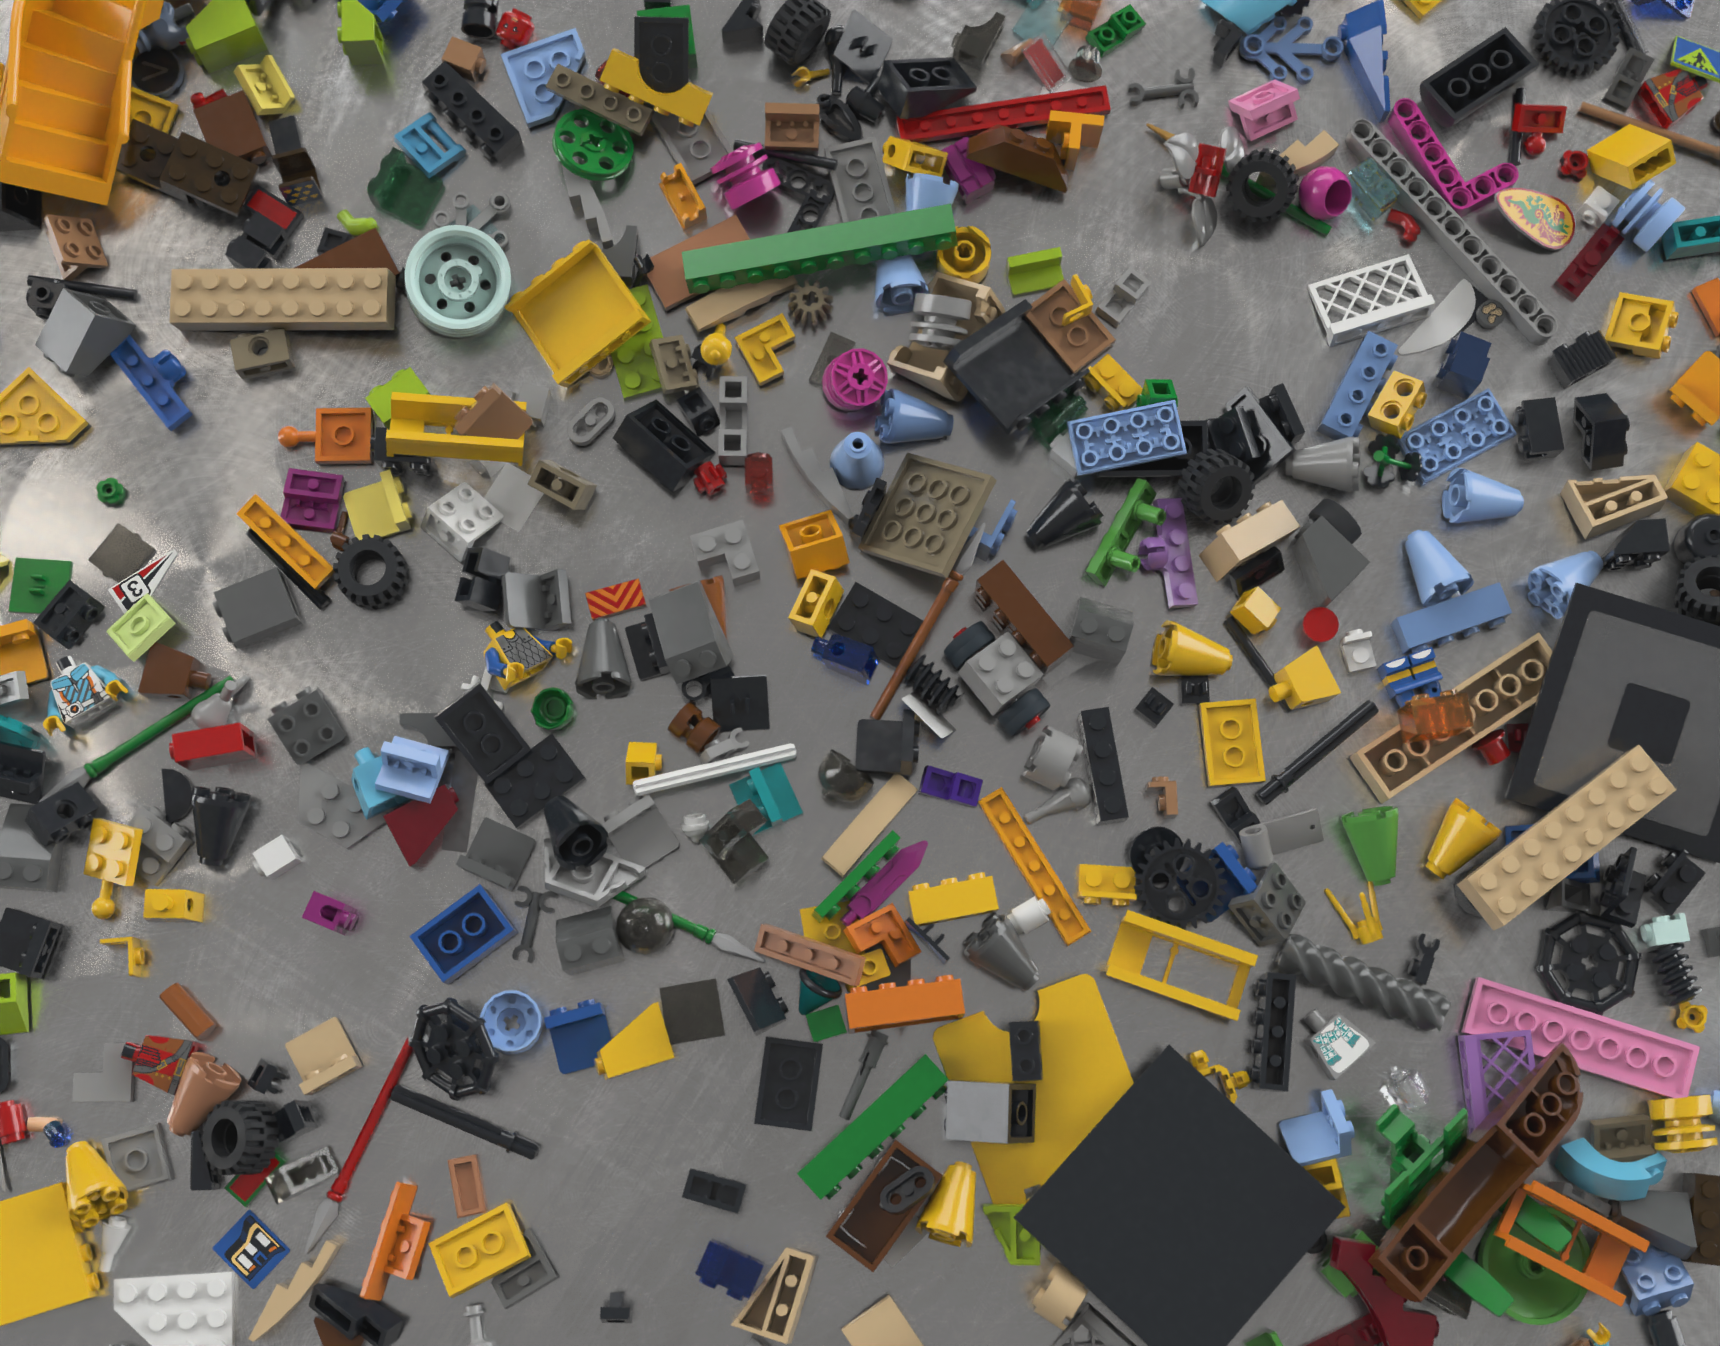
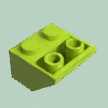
M341 0V2H337V13L339 19L341 18L342 26L337 28L338 42L343 43L344 55H348L352 65L384 64V39L374 15L357 0Z
M16 972L0 974V1035L29 1032L27 976Z

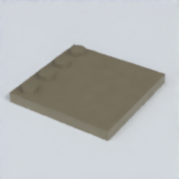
M907 453L858 548L864 553L947 578L997 480L992 475Z

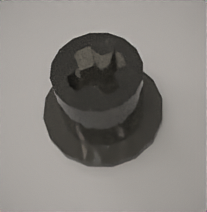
M1090 45L1081 46L1077 50L1076 58L1069 63V74L1081 82H1094L1098 80L1102 75V67L1099 64L1100 51Z

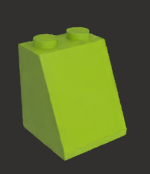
M212 0L185 27L189 38L185 40L191 53L194 55L198 65H204L209 74L268 50L246 0Z

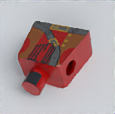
M1679 68L1645 80L1640 86L1637 95L1660 128L1669 130L1702 101L1703 95L1700 91L1708 86L1706 78L1699 75L1691 78L1686 70Z
M146 1035L142 1046L127 1041L121 1058L136 1062L132 1075L169 1094L175 1095L186 1061L195 1051L198 1042Z

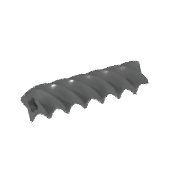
M1289 934L1287 940L1283 941L1275 963L1278 962L1279 968L1286 974H1304L1311 984L1315 986L1330 985L1334 992L1342 997L1357 996L1361 1003L1369 1008L1384 1006L1391 1017L1395 1019L1411 1018L1414 1024L1422 1030L1437 1028L1440 1032L1444 1018L1451 1006L1448 998L1438 991L1422 989L1415 982L1405 978H1395L1391 973L1382 968L1368 967L1364 962L1355 957L1341 956L1331 947L1314 945L1312 941L1302 935Z

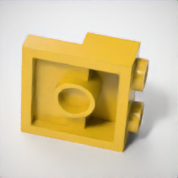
M1619 292L1605 339L1610 346L1631 349L1634 355L1660 359L1662 352L1667 353L1669 351L1671 337L1667 335L1670 328L1676 327L1679 312H1675L1674 301Z

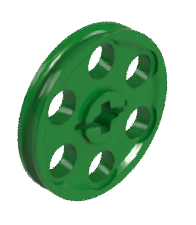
M577 109L565 114L558 121L552 137L553 150L560 163L573 174L588 180L607 181L620 176L627 169L633 155V141L627 129L586 109ZM574 121H583L587 127H578ZM600 126H608L613 132L606 133L601 130ZM560 136L570 137L573 143L563 142ZM619 146L626 153L619 154L613 150V147ZM573 157H581L586 163L578 164L573 160ZM607 162L611 165L612 169H604L599 163Z

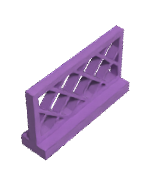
M1531 1030L1458 1035L1466 1110L1468 1111L1469 1135L1490 1114L1487 1105L1494 1095L1501 1101L1504 1099L1497 1091L1506 1079L1515 1086L1519 1084L1510 1076L1520 1063L1525 1067L1528 1073L1535 1068ZM1524 1036L1525 1049L1517 1056L1506 1046L1513 1037ZM1498 1038H1506L1503 1043L1497 1040ZM1491 1039L1499 1046L1490 1059L1481 1052L1480 1040ZM1503 1050L1515 1059L1506 1072L1494 1063ZM1525 1056L1527 1063L1522 1060ZM1482 1059L1487 1062L1484 1067ZM1490 1066L1503 1075L1494 1088L1488 1085L1484 1079V1073ZM1486 1088L1490 1091V1093L1487 1096Z

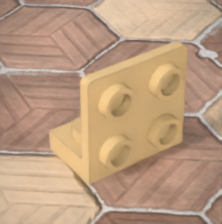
M337 1017L325 1021L285 1044L303 1080L299 1086L304 1095H313L363 1067Z

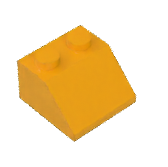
M831 510L779 525L786 551L797 579L807 578L811 569L823 572L835 570L850 563L842 532Z

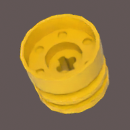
M1710 1095L1647 1100L1651 1120L1664 1121L1665 1127L1652 1131L1653 1136H1667V1141L1654 1143L1655 1150L1686 1153L1702 1151L1708 1147L1718 1145L1717 1137L1703 1138V1132L1716 1130L1715 1125L1701 1124L1700 1120L1702 1117L1713 1114Z

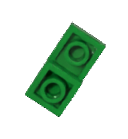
M1129 4L1112 14L1107 22L1088 32L1085 39L1102 58L1132 38L1145 27L1146 23Z

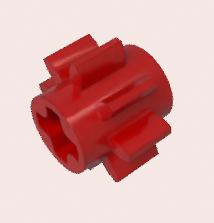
M709 461L694 471L697 476L693 479L694 485L700 494L706 491L711 496L726 486L724 479L727 478V473L720 463L714 466Z

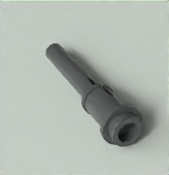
M874 1029L871 1034L867 1035L869 1040L859 1059L862 1063L839 1113V1116L846 1120L850 1119L872 1067L876 1068L885 1044H889L887 1042L889 1036Z

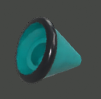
M803 968L800 969L799 1013L801 1015L809 1014L829 1001L841 996L842 987L837 980Z

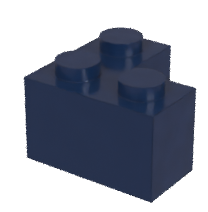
M1462 331L1455 339L1451 338L1445 349V354L1448 355L1445 362L1440 364L1436 373V378H1439L1436 388L1467 400L1482 382L1490 360L1487 355L1492 343Z

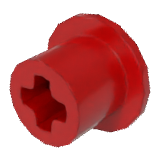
M1313 608L1303 618V630L1305 635L1312 641L1327 642L1334 638L1338 632V618L1328 608Z
M1504 729L1490 732L1471 746L1475 751L1480 750L1488 765L1497 764L1511 754L1502 739L1505 735Z

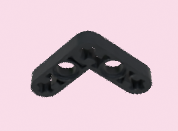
M775 157L767 159L763 163L762 170L779 168V173L776 174L781 184L777 188L804 200L787 233L800 231L801 226L805 230L820 227L834 199L833 185L829 181ZM788 171L789 173L787 174L786 182H783V175L786 176V172ZM794 177L804 178L806 181L805 185L801 188L793 187L790 182ZM812 182L813 189H810V193H807L810 188V183ZM823 189H826L828 196L823 195L822 198H819L817 191L821 192ZM808 210H813L818 214V218L813 222H808L804 220L803 214Z

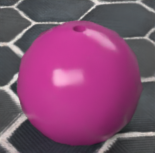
M1317 167L1308 172L1299 184L1298 199L1304 212L1315 219L1331 220L1342 214L1351 202L1352 187L1347 175L1335 167Z

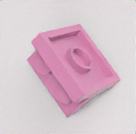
M1274 79L1229 100L1228 103L1231 111L1240 115L1246 139L1253 141L1298 120L1293 102L1299 100L1300 96L1297 88Z

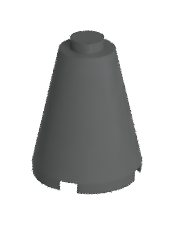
M599 618L588 626L575 681L576 692L584 697L596 699V694H605V699L621 697L629 693L632 683L616 625L610 622L609 619Z

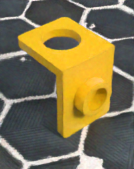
M1077 274L1072 276L1070 284L1082 306L1063 315L1061 322L1063 326L1091 314L1094 305L1091 301L1093 297L1089 287L1086 284H1082Z
M139 938L99 939L100 944L105 946L128 944L129 976L141 977V965L144 964L145 953L143 947H140Z
M882 949L860 955L866 957L860 984L852 986L844 983L848 992H850V988L888 977L891 974Z

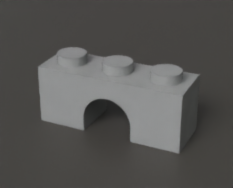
M720 376L719 463L721 465H747L748 379L747 376Z

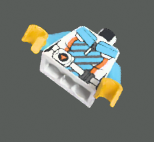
M71 656L63 657L56 662L62 675L50 682L52 690L48 696L47 718L43 722V727L49 736H53L52 732L56 728H59L61 732L66 730L62 720L64 724L74 728L120 702L117 694L120 691L128 693V689L121 684L115 673L99 665L90 666L84 662L76 666Z

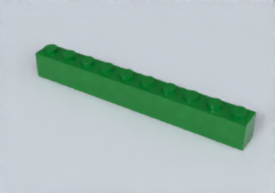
M951 204L683 251L682 259L689 293L701 294L709 290L730 289L737 285L748 283L758 284L765 280L785 279L798 274H813L816 271L826 269L836 270L848 265H864L876 260H892L904 255H919L932 250H947L958 245Z

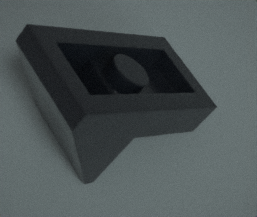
M760 0L741 1L722 28V41L724 43L732 44L763 37V26L755 21L761 10Z

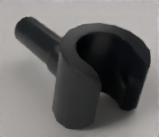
M646 254L644 259H642L641 255H637L634 258L638 271L632 288L639 287L645 274L654 269L653 262L648 254Z

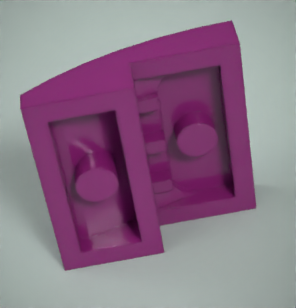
M289 468L283 490L285 499L280 516L294 529L333 533L336 531L339 519L344 476Z

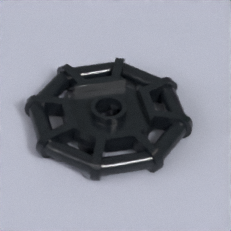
M1576 911L1575 914L1555 926L1545 929L1543 932L1545 935L1536 971L1541 974L1557 1002L1602 1016L1603 1012L1628 997H1633L1639 960L1642 959V954L1638 953L1621 924L1584 911ZM1586 924L1606 929L1602 937L1587 933ZM1577 926L1578 935L1568 941L1561 938L1562 934ZM1612 935L1615 936L1626 955L1618 956L1616 948L1609 942ZM1556 944L1561 947L1557 964H1551ZM1588 955L1595 962V966L1591 967L1589 971L1586 970V965L1582 963V958L1585 959ZM1627 961L1623 983L1616 979L1619 962ZM1558 970L1560 974H1563L1567 983L1565 989L1562 988L1552 971ZM1609 985L1617 989V991L1600 1000L1598 991ZM1574 989L1587 992L1590 995V1001L1571 996Z
M447 998L444 1002L429 1006L421 1005L416 1011L417 1019L412 1036L408 1038V1045L413 1048L423 1072L421 1077L424 1081L429 1080L445 1091L452 1100L459 1101L462 1097L478 1093L486 1094L491 1089V1077L495 1065L499 1062L500 1058L499 1053L494 1050L484 1025L486 1023L484 1018H478L460 1006L454 998ZM444 1013L447 1015V1021H441L437 1015ZM427 1023L432 1028L429 1037L424 1036ZM476 1038L478 1039V1042L480 1044L479 1046H477L475 1042ZM452 1044L456 1045L455 1050L457 1053L454 1051ZM481 1060L484 1063L482 1070L479 1069ZM441 1070L442 1072L452 1078V1082L444 1076H442L441 1074H439L438 1071ZM469 1076L473 1083L464 1085V1077Z

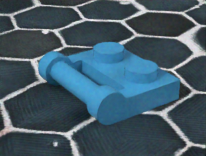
M430 112L394 135V142L428 178H431L452 162L461 160L466 154V149L461 144L454 142L437 123V118ZM429 129L448 151L444 153L424 130Z

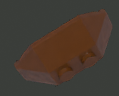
M1000 124L969 138L967 142V159L1064 193L1068 190V173L1055 145L1048 140L1025 134L1019 129H1011Z

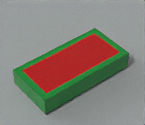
M276 1152L274 1159H270V1165L267 1168H263L262 1172L254 1175H235L224 1189L244 1207H248L287 1161Z

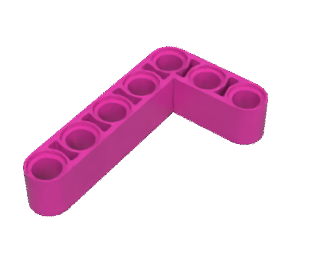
M1409 98L1399 99L1388 116L1389 126L1417 171L1460 217L1494 201L1496 192L1512 188L1519 177V172L1513 164L1502 163L1465 182L1413 100ZM1398 112L1405 113L1407 118L1400 116ZM1412 134L1419 135L1421 140L1415 139ZM1425 156H1431L1435 162L1427 160ZM1498 176L1505 177L1508 182L1501 181ZM1439 178H1445L1449 184L1442 183ZM1476 188L1482 189L1485 194L1478 193ZM1453 200L1460 201L1462 206L1455 205Z

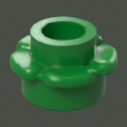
M107 478L105 481H100L96 487L98 492L97 498L102 503L115 504L123 497V485L118 483V480L115 478ZM109 488L112 489L111 493H107Z

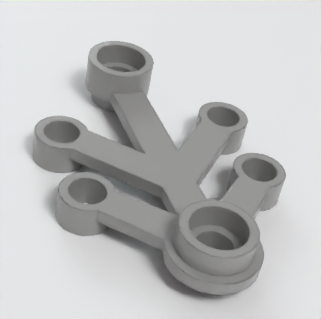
M458 192L453 196V205L456 208V225L466 226V208L469 206V197L464 192ZM503 192L493 193L489 198V205L467 226L480 230L493 216L506 214L510 209L508 195ZM459 197L465 198L466 203L464 205H458L456 203V199ZM497 198H502L505 203L502 206H497L494 201ZM439 210L434 214L433 221L436 229L449 225L450 217L446 211ZM438 216H445L447 221L443 224L438 223L436 220ZM498 230L493 234H487L492 239L499 235L503 236L505 241L498 244L501 248H504L508 243L507 234L503 231ZM444 253L447 256L444 262L451 260V255L449 253ZM476 256L469 257L468 261L471 264L477 265L479 263L475 259Z

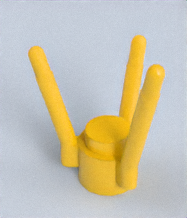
M1368 881L1372 916L1366 896L1361 892L1359 896L1366 919L1357 922L1358 928L1355 927L1330 889L1326 888L1324 892L1350 929L1354 940L1360 938L1362 945L1384 938L1381 932L1383 928L1379 918L1373 881Z

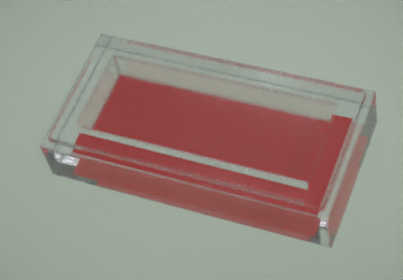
M1040 33L1021 49L1049 93H1054L1073 77L1045 33Z

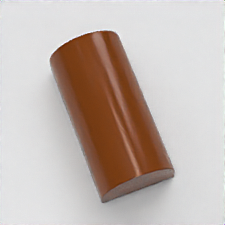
M178 982L168 987L159 995V998L198 1041L205 1039L215 1029L216 1024Z

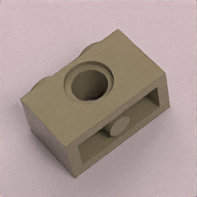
M268 328L264 333L254 335L244 333L230 340L235 371L241 379L295 368L290 337L284 328ZM268 347L265 354L257 355V351L260 348Z
M539 460L528 482L529 486L573 510H585L597 487L596 484L552 460Z

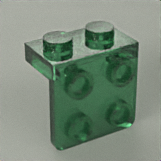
M392 147L390 153L385 154L382 158L380 170L376 177L370 179L367 185V194L374 206L415 226H420L436 201L444 183L441 178L436 176L428 178L418 167L407 163L402 151Z

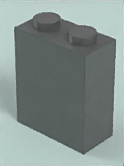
M277 567L214 592L217 600L213 602L214 609L219 618L223 617L226 624L222 628L224 635L229 643L233 642L239 649L302 624L284 575Z

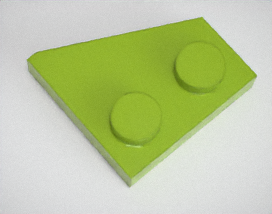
M984 1204L983 1211L994 1228V1233L1002 1244L1010 1264L1040 1265L1041 1244L1013 1218L1025 1204Z

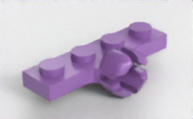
M1163 498L1153 501V506L1166 511V519L1161 526L1156 525L1157 537H1147L1140 542L1138 548V555H1148V559H1140V565L1146 570H1159L1163 573L1169 608L1194 607L1198 605L1184 507L1181 502L1182 498Z

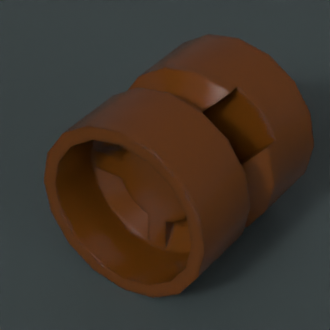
M689 702L674 717L667 730L679 740L686 739V745L699 755L705 750L704 746L713 741L721 726L710 717L703 718V712Z

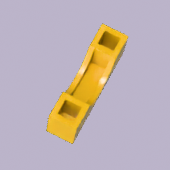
M615 48L612 49L600 81L605 83L604 88L615 93H619L622 90L630 94V100L641 105L645 101L655 105L653 110L665 116H668L669 113L679 116L678 121L689 127H693L694 124L700 126L713 95L712 92L690 82L676 92H657L651 89L642 79L639 71V59Z

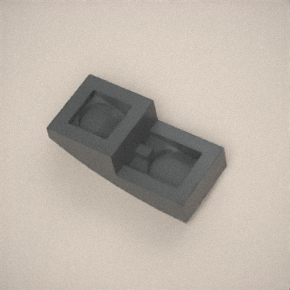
M1630 47L1604 97L1629 108L1655 59Z

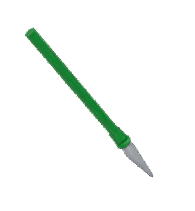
M229 675L104 756L92 760L91 763H86L84 767L71 770L39 802L76 782H79L84 787L91 778L97 777L98 773L100 774L107 769L110 764L189 715L199 702L208 699L216 693H221L226 681H234V679Z
M624 891L612 898L688 932L701 941L705 940L707 945L712 944L721 952L765 962L764 958L728 934L718 933L713 928L709 930V927L695 924Z

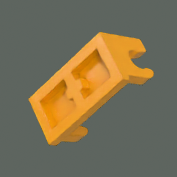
M679 163L674 166L672 174L667 176L663 172L660 175L661 183H659V187L682 229L685 230L706 220L707 214L704 203L683 165Z

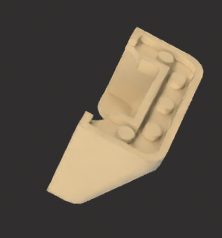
M936 272L933 280L928 284L929 294L972 301L970 320L957 321L956 325L968 330V334H955V339H966L1005 313L1003 305L991 287ZM919 329L917 333L922 334V330ZM912 342L909 348L903 345L897 346L889 355L887 364L894 372L948 399L961 401L968 391L943 362L951 350L927 348Z

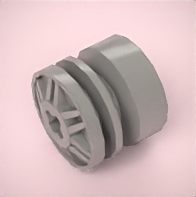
M916 293L913 312L925 317L924 321L911 322V327L921 329L922 334L910 333L909 341L916 342L927 348L951 350L955 345L963 341L955 339V334H968V330L956 325L957 321L970 320L972 301L950 296Z

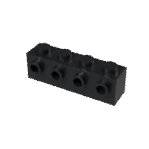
M444 61L422 81L425 90L423 95L431 105L435 106L437 104L443 109L442 114L452 124L456 122L461 127L462 134L469 141L475 140L480 145V151L488 159L493 157L500 164L522 143L519 131L447 62Z
M1266 972L1261 974V979H1257L1256 996H1260L1259 1008L1255 1007L1254 1025H1258L1257 1036H1253L1251 1047L1252 1053L1256 1054L1255 1065H1251L1249 1074L1250 1082L1254 1083L1253 1089L1288 1092L1296 975Z

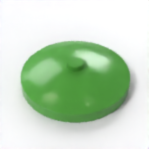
M1541 1205L1572 1234L1576 1223L1570 1217L1552 1207ZM1501 1213L1488 1226L1482 1237L1478 1252V1265L1488 1272L1514 1298V1303L1504 1315L1518 1322L1531 1325H1547L1566 1318L1580 1305L1588 1289L1504 1246L1506 1241L1493 1235L1502 1216ZM1513 1223L1509 1235L1560 1261V1253H1555ZM1580 1229L1569 1252V1259L1565 1261V1264L1582 1272L1590 1255V1249Z

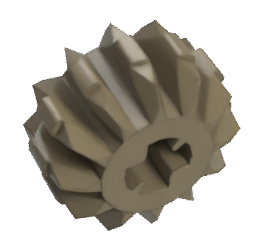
M806 279L803 288L796 284L794 286L795 293H789L788 299L791 301L788 304V310L793 312L792 318L794 320L801 318V325L803 326L807 324V321H811L812 326L815 327L817 326V319L825 322L827 320L826 314H831L833 311V307L830 305L833 303V296L827 295L829 288L827 286L820 288L818 280L814 282L813 286H810L809 281ZM810 300L815 301L811 306L806 305L810 303Z

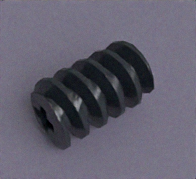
M924 654L909 668L904 683L910 685L915 682L912 691L917 693L923 690L920 697L921 700L924 701L931 698L929 707L934 708L939 705L937 715L941 716L951 710L965 692L957 696L956 692L959 686L955 685L949 688L950 677L940 680L943 671L940 669L933 673L934 662L924 665L923 663L927 656Z
M1673 943L1648 952L1657 953V956L1651 960L1652 964L1662 965L1655 973L1657 975H1666L1659 982L1660 985L1670 986V989L1664 995L1674 996L1675 998L1668 1004L1669 1007L1693 1000L1702 991V987L1692 986L1698 980L1697 976L1687 975L1694 969L1693 965H1683V962L1689 958L1688 954L1678 953L1685 947L1684 943Z

